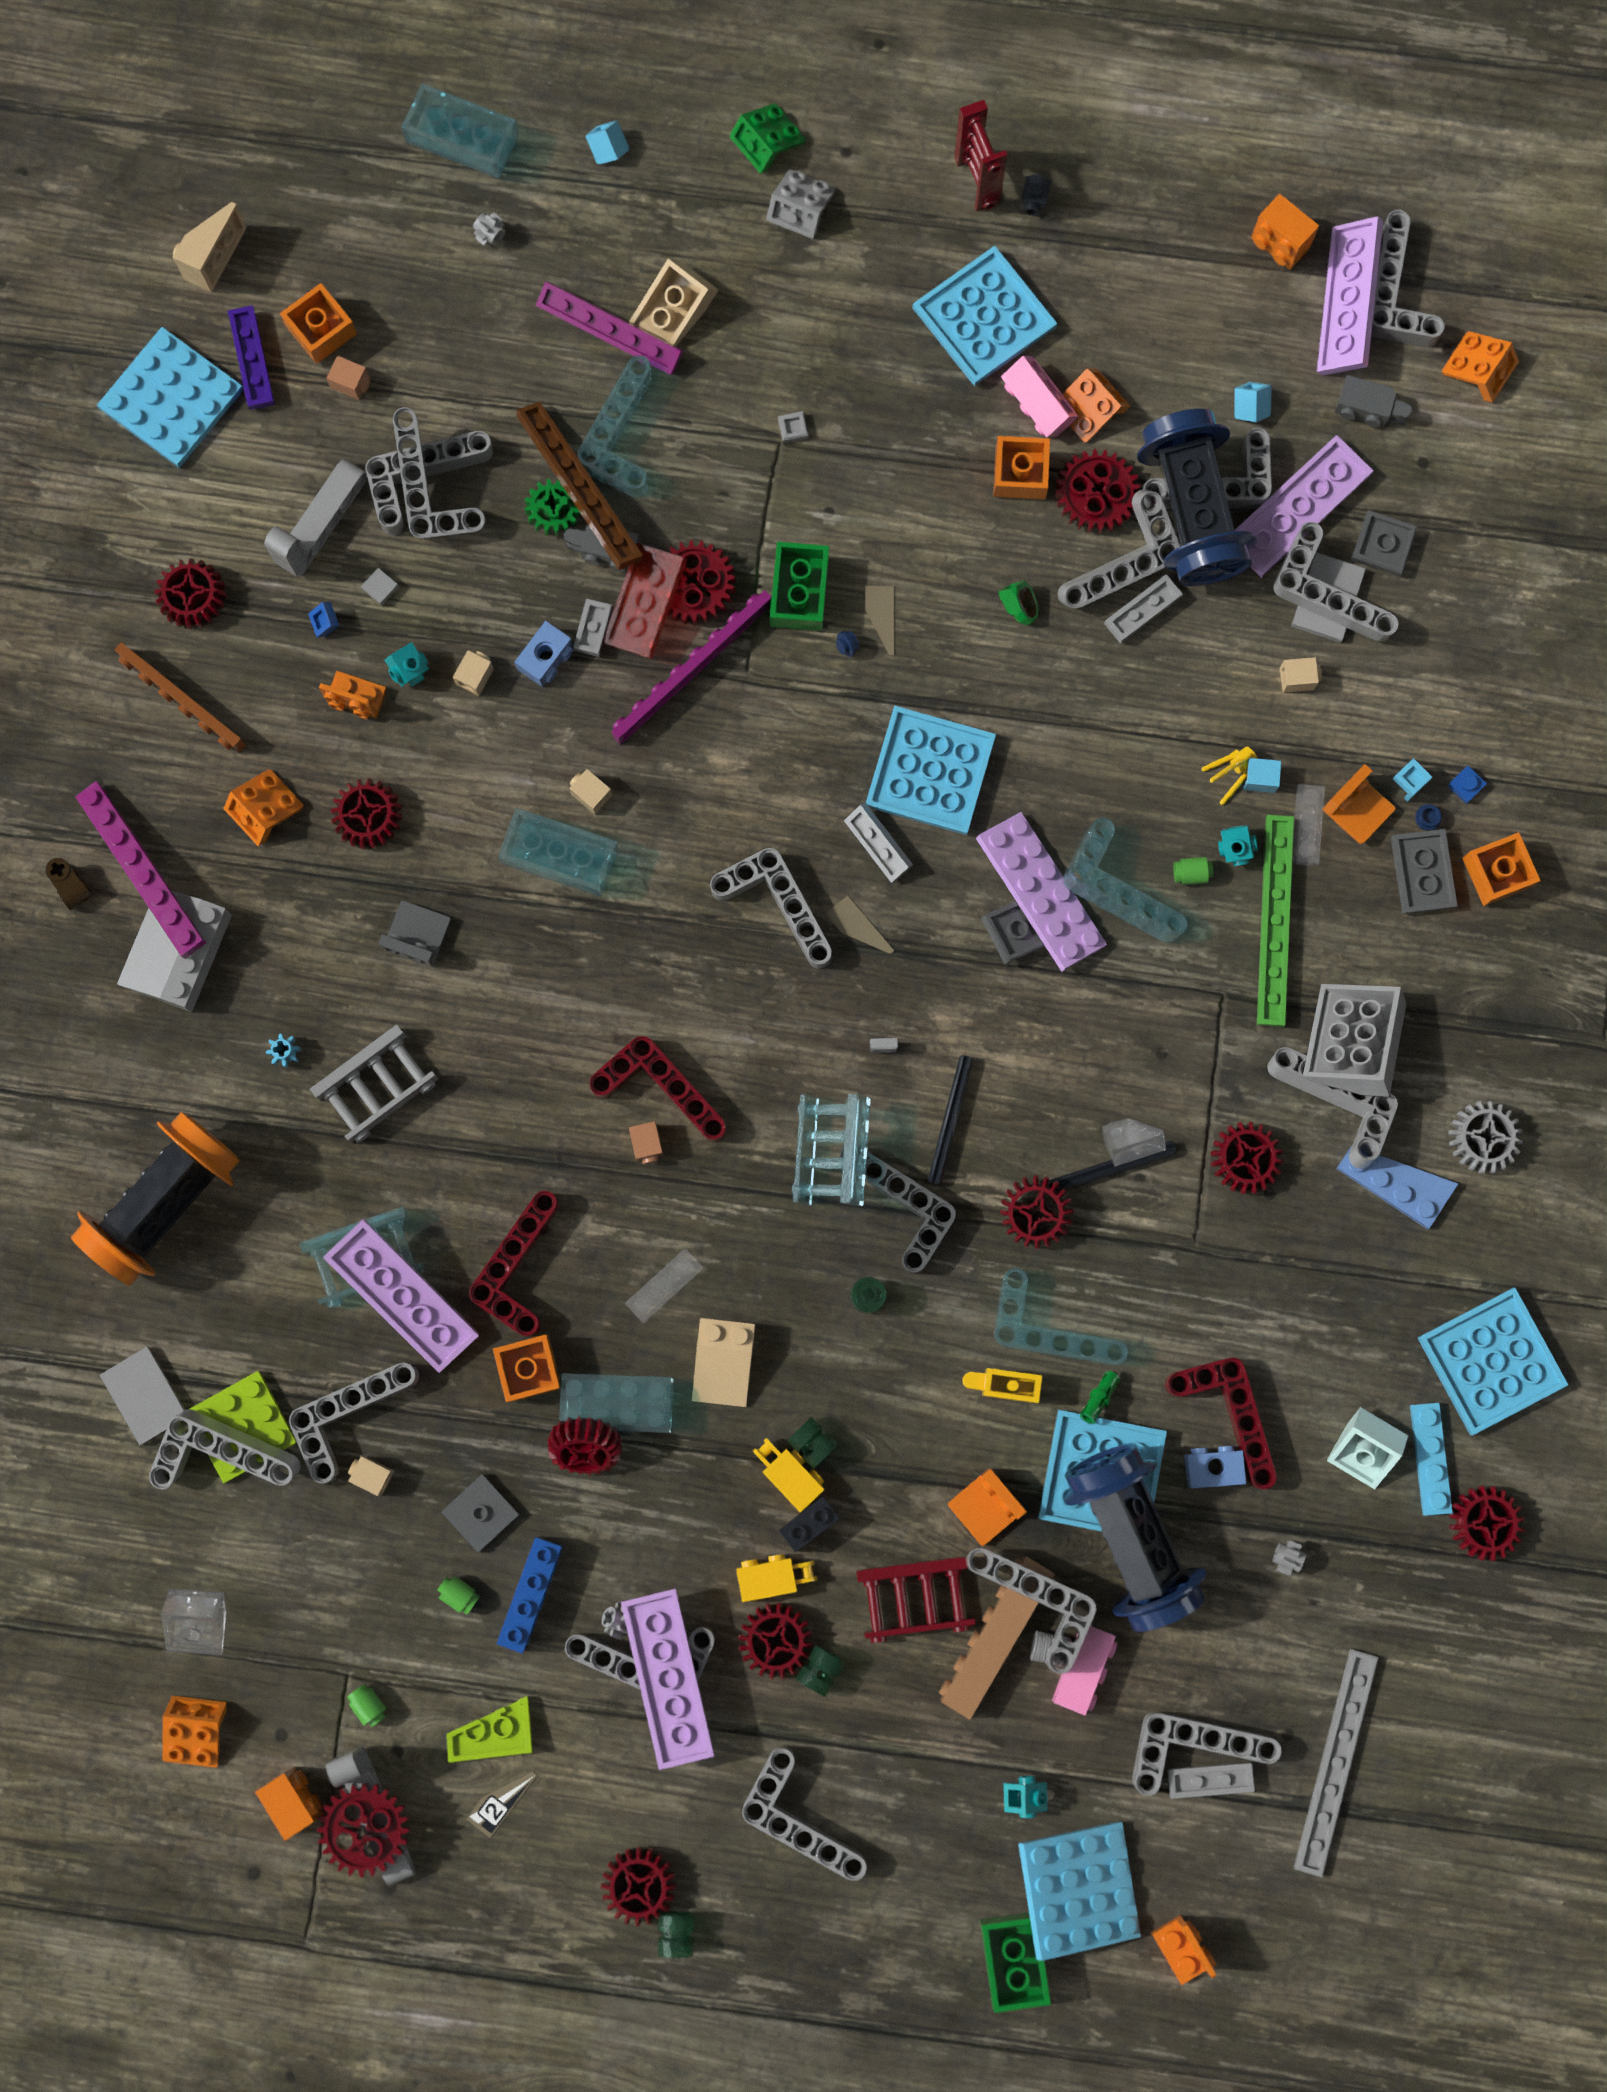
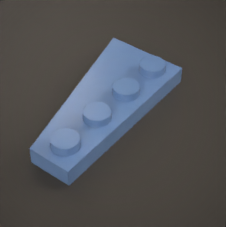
M1351 1147L1336 1168L1426 1229L1431 1227L1458 1183L1380 1155L1368 1168L1358 1169L1349 1160ZM1360 1149L1363 1156L1369 1157L1365 1150Z

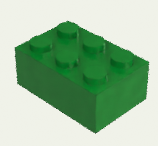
M777 541L770 627L822 631L829 546Z
M1029 1912L980 1919L994 2013L1051 2005L1044 1960L1036 1959Z

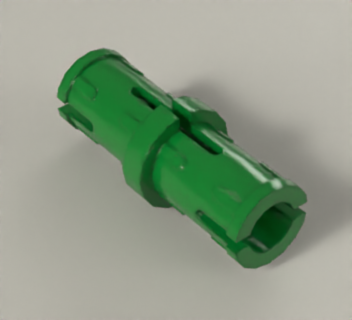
M1105 1371L1096 1389L1094 1388L1090 1392V1399L1079 1415L1084 1422L1091 1425L1095 1424L1103 1408L1111 1402L1110 1397L1121 1381L1120 1377L1114 1372Z

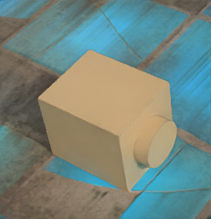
M468 650L453 676L456 685L480 696L494 670L490 658L479 651L474 654Z
M1316 657L1284 660L1280 666L1283 693L1314 690L1322 679L1320 665L1317 666Z
M588 769L583 773L579 772L570 782L571 787L569 789L571 795L593 814H596L613 796L611 789Z
M361 1456L359 1460L355 1459L348 1471V1474L351 1475L348 1482L376 1496H382L394 1470L366 1456Z

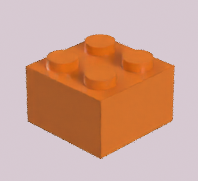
M1279 193L1259 215L1251 239L1254 240L1258 248L1270 253L1279 265L1291 270L1310 249L1319 225Z
M322 283L280 313L286 328L316 364L357 335L352 320Z
M998 436L995 452L993 497L1046 499L1049 477L1050 438Z
M1519 832L1474 849L1462 858L1483 907L1530 889L1540 882V878Z
M548 1335L493 1348L507 1403L562 1389Z
M295 1767L255 1792L284 1841L313 1823L319 1816L324 1815L321 1810L323 1809L321 1800L316 1794H311L306 1786L309 1784L308 1779L301 1770L297 1771Z

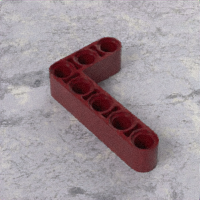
M646 1036L634 1038L590 1078L589 1085L593 1094L598 1098L606 1099L643 1069L706 1140L713 1143L719 1142L726 1135V1126L723 1119L653 1041ZM639 1044L649 1045L650 1051L647 1055L639 1056L635 1053L636 1047ZM621 1061H626L630 1064L629 1070L624 1074L615 1071L616 1065ZM658 1063H663L668 1067L667 1072L662 1076H657L653 1073V1069ZM607 1079L609 1081V1088L603 1092L597 1091L595 1085L598 1080ZM676 1083H682L686 1087L685 1092L680 1096L671 1093V1087ZM691 1104H702L704 1107L703 1112L697 1116L691 1115L689 1113ZM710 1123L720 1124L722 1129L718 1135L712 1136L706 1132L707 1126Z
M540 1191L532 1198L469 1291L470 1298L475 1304L525 1337L535 1336L540 1331L541 1321L537 1315L509 1297L502 1290L558 1211V1199L549 1191ZM544 1197H550L553 1201L552 1207L547 1211H542L539 1208V1202ZM529 1219H534L537 1223V1228L533 1233H525L523 1229L524 1223ZM512 1242H519L521 1244V1251L516 1256H511L508 1253V1246ZM497 1264H503L506 1268V1272L501 1278H494L492 1275V1269ZM482 1286H487L490 1290L489 1298L485 1301H479L476 1296L477 1290ZM503 1302H510L512 1305V1311L508 1316H501L499 1314V1306ZM526 1317H532L535 1322L534 1328L529 1332H524L521 1329V1321Z
M1234 1357L1226 1358L1168 1375L1165 1379L1164 1387L1166 1392L1173 1397L1186 1396L1221 1386L1239 1451H1243L1244 1468L1248 1482L1256 1489L1271 1488L1276 1482V1472L1243 1362ZM1229 1362L1233 1363L1237 1368V1373L1233 1378L1228 1377L1224 1372L1225 1365ZM1203 1369L1207 1370L1211 1375V1380L1207 1385L1201 1384L1198 1380V1374ZM1175 1377H1180L1185 1382V1387L1181 1392H1176L1172 1388V1380ZM1236 1389H1240L1245 1395V1399L1240 1405L1236 1404L1232 1399V1394ZM1245 1415L1249 1416L1252 1420L1253 1425L1249 1431H1244L1240 1426V1420ZM1252 1442L1257 1443L1260 1447V1454L1256 1458H1252L1248 1454V1446ZM1260 1469H1264L1268 1474V1480L1263 1485H1260L1255 1477Z

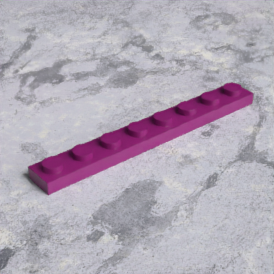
M765 590L759 595L757 593L754 594L747 601V606L741 612L736 611L727 620L728 624L723 629H716L709 636V641L703 647L698 646L689 655L690 659L684 665L678 664L671 671V677L664 683L663 681L657 683L651 690L652 694L646 700L640 699L632 707V713L626 718L624 716L619 718L614 723L613 730L611 731L613 738L618 744L624 743L771 607L772 597Z
M97 781L92 783L79 793L76 799L180 956L184 959L188 958L207 942L102 785Z

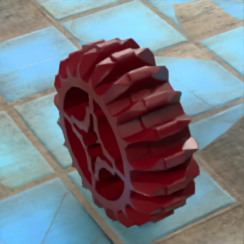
M193 558L189 559L188 564L179 559L178 567L170 564L171 571L169 573L162 571L161 574L165 579L157 580L156 583L161 588L155 589L154 592L159 597L155 602L161 607V614L163 616L167 615L166 619L170 623L176 621L178 627L186 624L188 629H192L194 623L199 628H202L203 620L212 624L210 616L212 614L215 616L220 615L217 607L225 608L224 602L220 599L227 598L226 592L223 591L226 585L224 581L220 580L222 578L221 574L214 572L215 568L211 564L206 566V563L201 559L197 564ZM196 577L206 579L210 584V589L198 586ZM194 590L195 593L188 598L186 595L188 593L190 594V591ZM172 599L182 601L185 611L173 607ZM205 602L201 607L198 608L200 603Z
M368 778L366 785L363 784L361 779H358L357 787L348 783L349 791L347 793L342 789L339 790L342 799L334 798L333 800L339 806L331 808V813L336 815L331 819L333 825H338L335 828V832L342 834L341 839L344 842L350 840V845L354 848L359 842L362 850H366L368 843H370L372 849H376V841L386 845L387 842L384 837L388 835L393 839L395 835L391 830L400 829V825L395 822L403 819L402 814L398 813L402 809L401 803H396L399 797L397 794H391L392 788L390 786L383 788L384 784L380 780L375 786L371 778ZM367 795L383 799L386 805L370 804ZM356 799H358L357 807L353 810H349V813L347 814L350 805ZM365 805L372 813L369 814L368 822L362 815L366 810ZM387 814L384 823L378 829H375L376 822ZM347 823L363 824L367 833L356 832L349 828Z
M1238 1122L1237 1131L1230 1125L1227 1127L1229 1135L1225 1132L1218 1134L1223 1142L1217 1140L1213 1142V1146L1218 1148L1219 1151H1211L1210 1156L1216 1157L1218 1160L1211 1162L1210 1165L1211 1167L1219 1166L1220 1170L1214 1173V1176L1219 1177L1223 1174L1225 1178L1221 1181V1185L1224 1186L1229 1181L1232 1182L1230 1186V1191L1232 1192L1240 1185V1194L1244 1195L1247 1192L1248 1186L1251 1194H1256L1257 1185L1264 1191L1267 1189L1266 1182L1269 1184L1276 1182L1271 1174L1277 1176L1281 1174V1170L1274 1167L1275 1165L1284 1164V1160L1276 1158L1277 1155L1283 1153V1149L1275 1150L1274 1148L1280 1141L1279 1139H1275L1272 1142L1269 1140V1137L1273 1134L1271 1130L1265 1135L1262 1134L1264 1129L1262 1124L1255 1131L1253 1122H1248L1246 1130L1244 1124ZM1240 1137L1253 1138L1261 1143V1146L1251 1148L1245 1141L1242 1142ZM1233 1141L1236 1157L1227 1164L1226 1151L1230 1142ZM1244 1152H1246V1155L1258 1152L1250 1159V1165L1248 1161L1236 1164L1244 1156ZM1266 1152L1268 1159L1267 1167L1261 1175L1258 1158ZM1237 1168H1243L1254 1179L1240 1178L1232 1171Z
M1038 1175L1033 1176L1032 1184H1030L1027 1176L1023 1177L1024 1186L1022 1187L1017 1181L1014 1182L1013 1186L1017 1192L1007 1189L1006 1194L1012 1199H1002L1001 1204L1009 1207L1008 1209L1000 1210V1215L1009 1216V1218L1002 1221V1225H1012L1008 1229L1007 1234L1011 1235L1016 1231L1018 1235L1014 1240L1018 1243L1022 1237L1026 1238L1025 1247H1029L1031 1240H1035L1036 1249L1040 1248V1240H1044L1046 1247H1050V1237L1054 1241L1059 1242L1061 1238L1057 1232L1059 1231L1065 1235L1068 1232L1067 1228L1062 1224L1071 1225L1073 1221L1065 1217V1215L1074 1213V1209L1065 1208V1205L1072 1203V1199H1062L1067 1190L1064 1188L1057 1192L1055 1189L1059 1185L1058 1181H1055L1052 1187L1048 1186V1176H1045L1043 1184L1039 1183ZM1028 1191H1039L1034 1202L1021 1203L1017 1201L1022 1194ZM1046 1194L1052 1196L1056 1201L1059 1214L1047 1208L1045 1204ZM1039 1199H1041L1040 1211L1044 1213V1216L1039 1215L1033 1224L1034 1212L1030 1211L1029 1208L1032 1207L1034 1209ZM1015 1210H1019L1020 1213L1027 1216L1029 1221L1027 1230L1017 1221ZM1041 1221L1057 1222L1050 1230L1035 1233L1036 1227Z
M578 1416L577 1419L568 1417L567 1421H559L558 1425L553 1426L547 1442L549 1458L552 1459V1463L559 1465L561 1470L568 1469L569 1473L577 1472L579 1475L587 1473L591 1476L592 1473L602 1474L603 1470L610 1471L611 1467L617 1465V1461L620 1460V1455L622 1454L621 1435L617 1433V1428L611 1427L610 1422L603 1423L601 1418L594 1420L590 1416L588 1418Z
M1478 1486V1494L1473 1488L1468 1489L1469 1498L1461 1494L1459 1499L1463 1504L1453 1503L1452 1505L1454 1509L1458 1510V1513L1449 1514V1518L1456 1519V1524L1449 1525V1529L1458 1530V1533L1454 1534L1452 1539L1455 1541L1462 1539L1458 1548L1460 1550L1468 1548L1467 1555L1470 1557L1477 1553L1478 1560H1484L1487 1555L1490 1561H1495L1496 1553L1500 1558H1505V1549L1509 1552L1515 1551L1511 1542L1521 1543L1522 1541L1516 1536V1533L1525 1532L1523 1527H1518V1522H1524L1525 1518L1516 1516V1513L1522 1510L1521 1506L1512 1507L1515 1498L1510 1496L1505 1499L1506 1491L1500 1490L1497 1493L1495 1486H1490L1488 1491L1485 1486ZM1488 1500L1498 1504L1506 1517H1497L1493 1513L1492 1507H1489ZM1479 1502L1476 1517L1472 1520H1467L1469 1511ZM1486 1519L1498 1521L1497 1523H1492L1491 1526H1488L1489 1529L1487 1527L1475 1525L1478 1523H1482V1520ZM1507 1526L1504 1536L1495 1543L1494 1540L1497 1539L1496 1533L1498 1529ZM1468 1530H1478L1482 1539L1485 1540V1546L1474 1541Z
M767 1603V1613L764 1614L761 1608L757 1607L755 1610L759 1617L756 1619L753 1615L749 1614L747 1619L752 1625L749 1626L743 1623L741 1626L743 1630L748 1631V1634L739 1635V1640L747 1641V1644L739 1646V1651H749V1654L743 1657V1661L746 1662L752 1658L754 1662L749 1668L753 1671L757 1665L761 1666L762 1668L759 1671V1676L763 1677L767 1669L771 1670L770 1679H774L775 1671H780V1677L784 1679L786 1677L784 1669L788 1668L790 1673L794 1675L796 1670L793 1664L796 1663L801 1668L805 1666L804 1662L799 1659L800 1656L810 1658V1653L803 1649L804 1647H813V1642L805 1641V1637H810L813 1633L811 1630L803 1632L802 1629L809 1622L804 1620L799 1624L797 1620L801 1617L802 1613L798 1611L794 1617L791 1616L790 1613L793 1607L790 1605L787 1607L786 1613L781 1612L782 1603H777V1611H772L771 1604ZM781 1618L778 1626L773 1631L757 1628L764 1620ZM788 1622L797 1630L799 1646L792 1644L785 1637L784 1632ZM782 1627L780 1633L782 1637L780 1640H784L785 1645H777L772 1653L769 1654L771 1642H768L767 1637H774ZM753 1636L758 1637L767 1645V1651L763 1660L754 1650ZM783 1650L794 1654L791 1659L784 1663H771L778 1651Z
M641 1846L637 1847L636 1856H633L632 1850L627 1848L625 1851L626 1859L620 1853L616 1854L615 1857L619 1863L618 1865L609 1861L607 1866L613 1873L609 1871L603 1872L602 1877L610 1882L601 1883V1889L609 1890V1892L602 1896V1900L612 1899V1902L607 1906V1910L611 1911L616 1907L618 1909L614 1916L616 1919H619L622 1913L627 1915L624 1920L625 1924L628 1925L631 1917H635V1925L640 1926L641 1917H645V1921L649 1925L652 1923L651 1914L653 1913L658 1920L661 1919L662 1913L659 1908L668 1912L670 1906L665 1900L674 1901L675 1895L668 1892V1890H676L677 1888L676 1883L668 1882V1880L675 1878V1872H665L671 1865L669 1861L665 1862L662 1866L659 1864L663 1858L661 1853L654 1860L651 1858L653 1854V1849L651 1848L648 1849L646 1856L642 1855ZM644 1864L654 1870L646 1874H640L634 1868H631L630 1865ZM621 1870H623L628 1887L623 1893L618 1895L616 1879ZM659 1877L662 1884V1893L655 1902L649 1886ZM633 1879L634 1881L636 1880L638 1883H641L642 1881L645 1882L647 1880L646 1884L643 1887V1890H645V1892H641V1890L637 1889L636 1891L633 1890L631 1892V1889L635 1884L632 1882ZM636 1898L643 1904H646L647 1907L641 1909L632 1908L624 1902Z

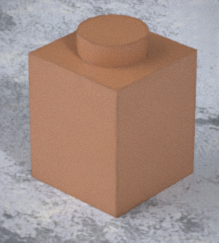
M339 356L336 357L326 378L331 389L358 400L362 393L367 392L370 385V377L366 367Z
M655 1121L629 1127L637 1162L642 1161L643 1165L658 1162V1157L664 1155Z

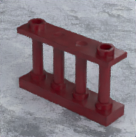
M984 99L959 109L954 154L957 166L969 165L976 182V211L982 209L990 210L1000 203L1008 155L1006 150L996 154L985 130L988 107Z
M966 1557L856 1570L857 1582H863L864 1587H867L872 1630L864 1631L865 1639L870 1638L871 1643L887 1641V1636L945 1628H953V1632L969 1631V1625H975V1619L973 1617L965 1618L960 1582L962 1569L968 1568ZM945 1571L946 1576H949L954 1620L938 1622L932 1578H935L934 1573ZM918 1575V1580L922 1581L927 1620L925 1624L910 1625L905 1587L907 1576ZM891 1579V1583H894L899 1627L883 1629L877 1586L880 1585V1580Z

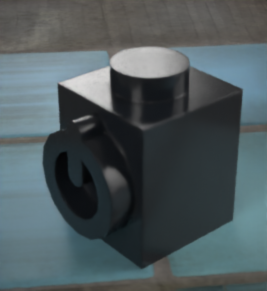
M1040 173L1026 176L1019 209L1020 214L1044 218L1051 180Z

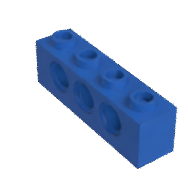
M539 1536L535 1537L497 1645L522 1654L526 1652L564 1545Z

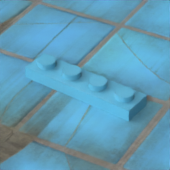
M1439 1403L1410 1405L1422 1513L1424 1516L1452 1513L1440 1405Z

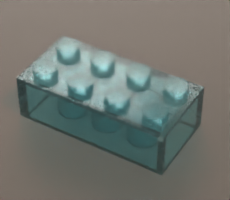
M423 83L401 127L406 143L498 179L519 136L515 119Z
M515 808L498 859L503 865L601 897L619 847L615 840Z
M561 1374L559 1421H567L568 1417L577 1419L578 1416L582 1418L590 1416L594 1420L601 1418L603 1423L610 1422L611 1427L617 1428V1431L671 1433L673 1378Z

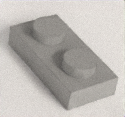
M586 599L573 646L574 651L597 657L600 656L612 611L611 604Z

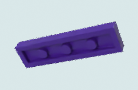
M251 305L228 310L247 406L249 410L275 405L255 309Z

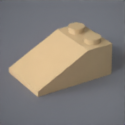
M229 203L187 233L181 243H177L173 251V259L184 280L207 291H213L247 228L237 204Z
M667 259L629 323L677 346L706 311L718 289L679 259Z
M700 1318L692 1401L746 1407L755 1324Z

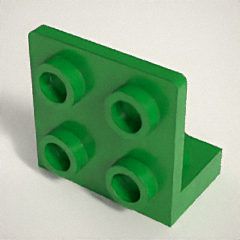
M776 103L741 114L729 136L760 174L768 171L778 153L800 146L806 141V138Z

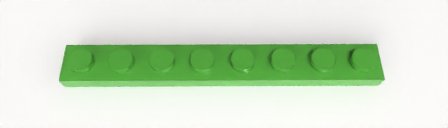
M1267 815L1265 820L1257 1026H1285L1294 816Z

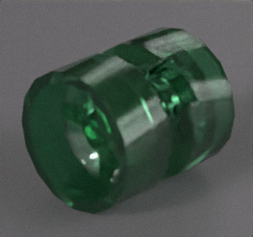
M864 1277L854 1284L850 1300L858 1312L873 1314L882 1308L886 1300V1290L878 1279Z
M812 1416L787 1440L797 1452H804L803 1458L813 1469L838 1445V1442L829 1433H822V1426Z
M815 1644L808 1657L810 1663L803 1665L796 1680L819 1695L827 1697L834 1685L832 1678L840 1675L846 1662ZM819 1669L823 1671V1673L817 1676V1672Z
M687 1911L661 1912L658 1919V1931L662 1933V1936L658 1938V1956L664 1958H687L694 1956V1938L690 1936V1933L694 1931V1913Z

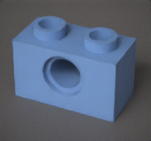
M545 621L514 662L517 670L543 687L546 682L550 683L555 678L558 672L557 667L562 661L566 662L572 655V640ZM550 651L553 655L548 660H542L539 658L541 653Z
M1235 1446L1218 1447L1219 1452L1208 1453L1207 1448L1191 1449V1454L1184 1455L1187 1488L1246 1484L1243 1451H1235ZM1214 1458L1221 1463V1470L1216 1475H1213L1208 1470V1464Z

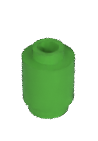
M1206 857L1182 858L1173 864L1175 883H1181L1182 885L1208 883L1209 878H1213L1212 862H1207Z
M455 1575L452 1579L446 1577L437 1590L441 1593L439 1596L441 1601L458 1613L462 1611L466 1615L480 1597L474 1593L476 1591L474 1588Z
M366 1684L360 1686L347 1697L350 1701L349 1706L363 1726L370 1724L371 1727H374L385 1718L383 1712L387 1708L372 1688L369 1689Z

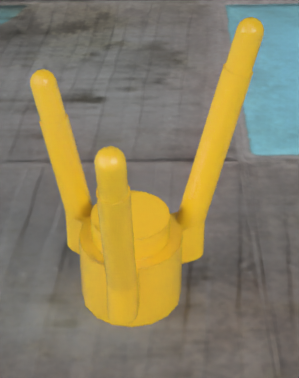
M1247 746L1240 751L1236 749L1231 754L1201 769L1205 772L1230 761L1229 766L1210 778L1211 783H1214L1232 770H1235L1238 774L1243 772L1220 801L1221 805H1224L1247 779L1249 759H1258L1252 749Z

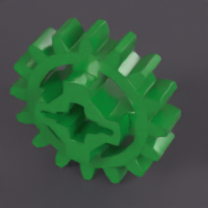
M547 479V485L545 486L540 482L537 483V491L530 488L529 494L531 497H525V505H527L524 508L525 515L529 516V524L535 523V531L538 532L543 528L546 536L549 535L550 531H554L555 535L559 536L560 529L566 532L569 529V524L572 526L577 525L575 517L579 518L581 513L564 487L561 486L560 481L557 480L556 484H552L551 480ZM551 501H553V504L556 508L555 514H553L552 509L550 508Z

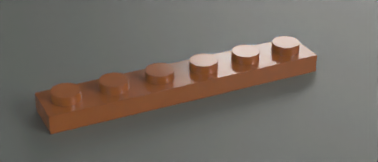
M121 642L114 649L120 656L118 661L129 671L132 668L136 669L140 673L138 675L139 679L149 687L152 684L160 689L157 693L170 703L174 700L180 706L177 709L190 719L194 716L200 722L197 725L208 735L214 732L220 737L217 741L228 751L233 748L238 753L244 749L246 745L241 738Z

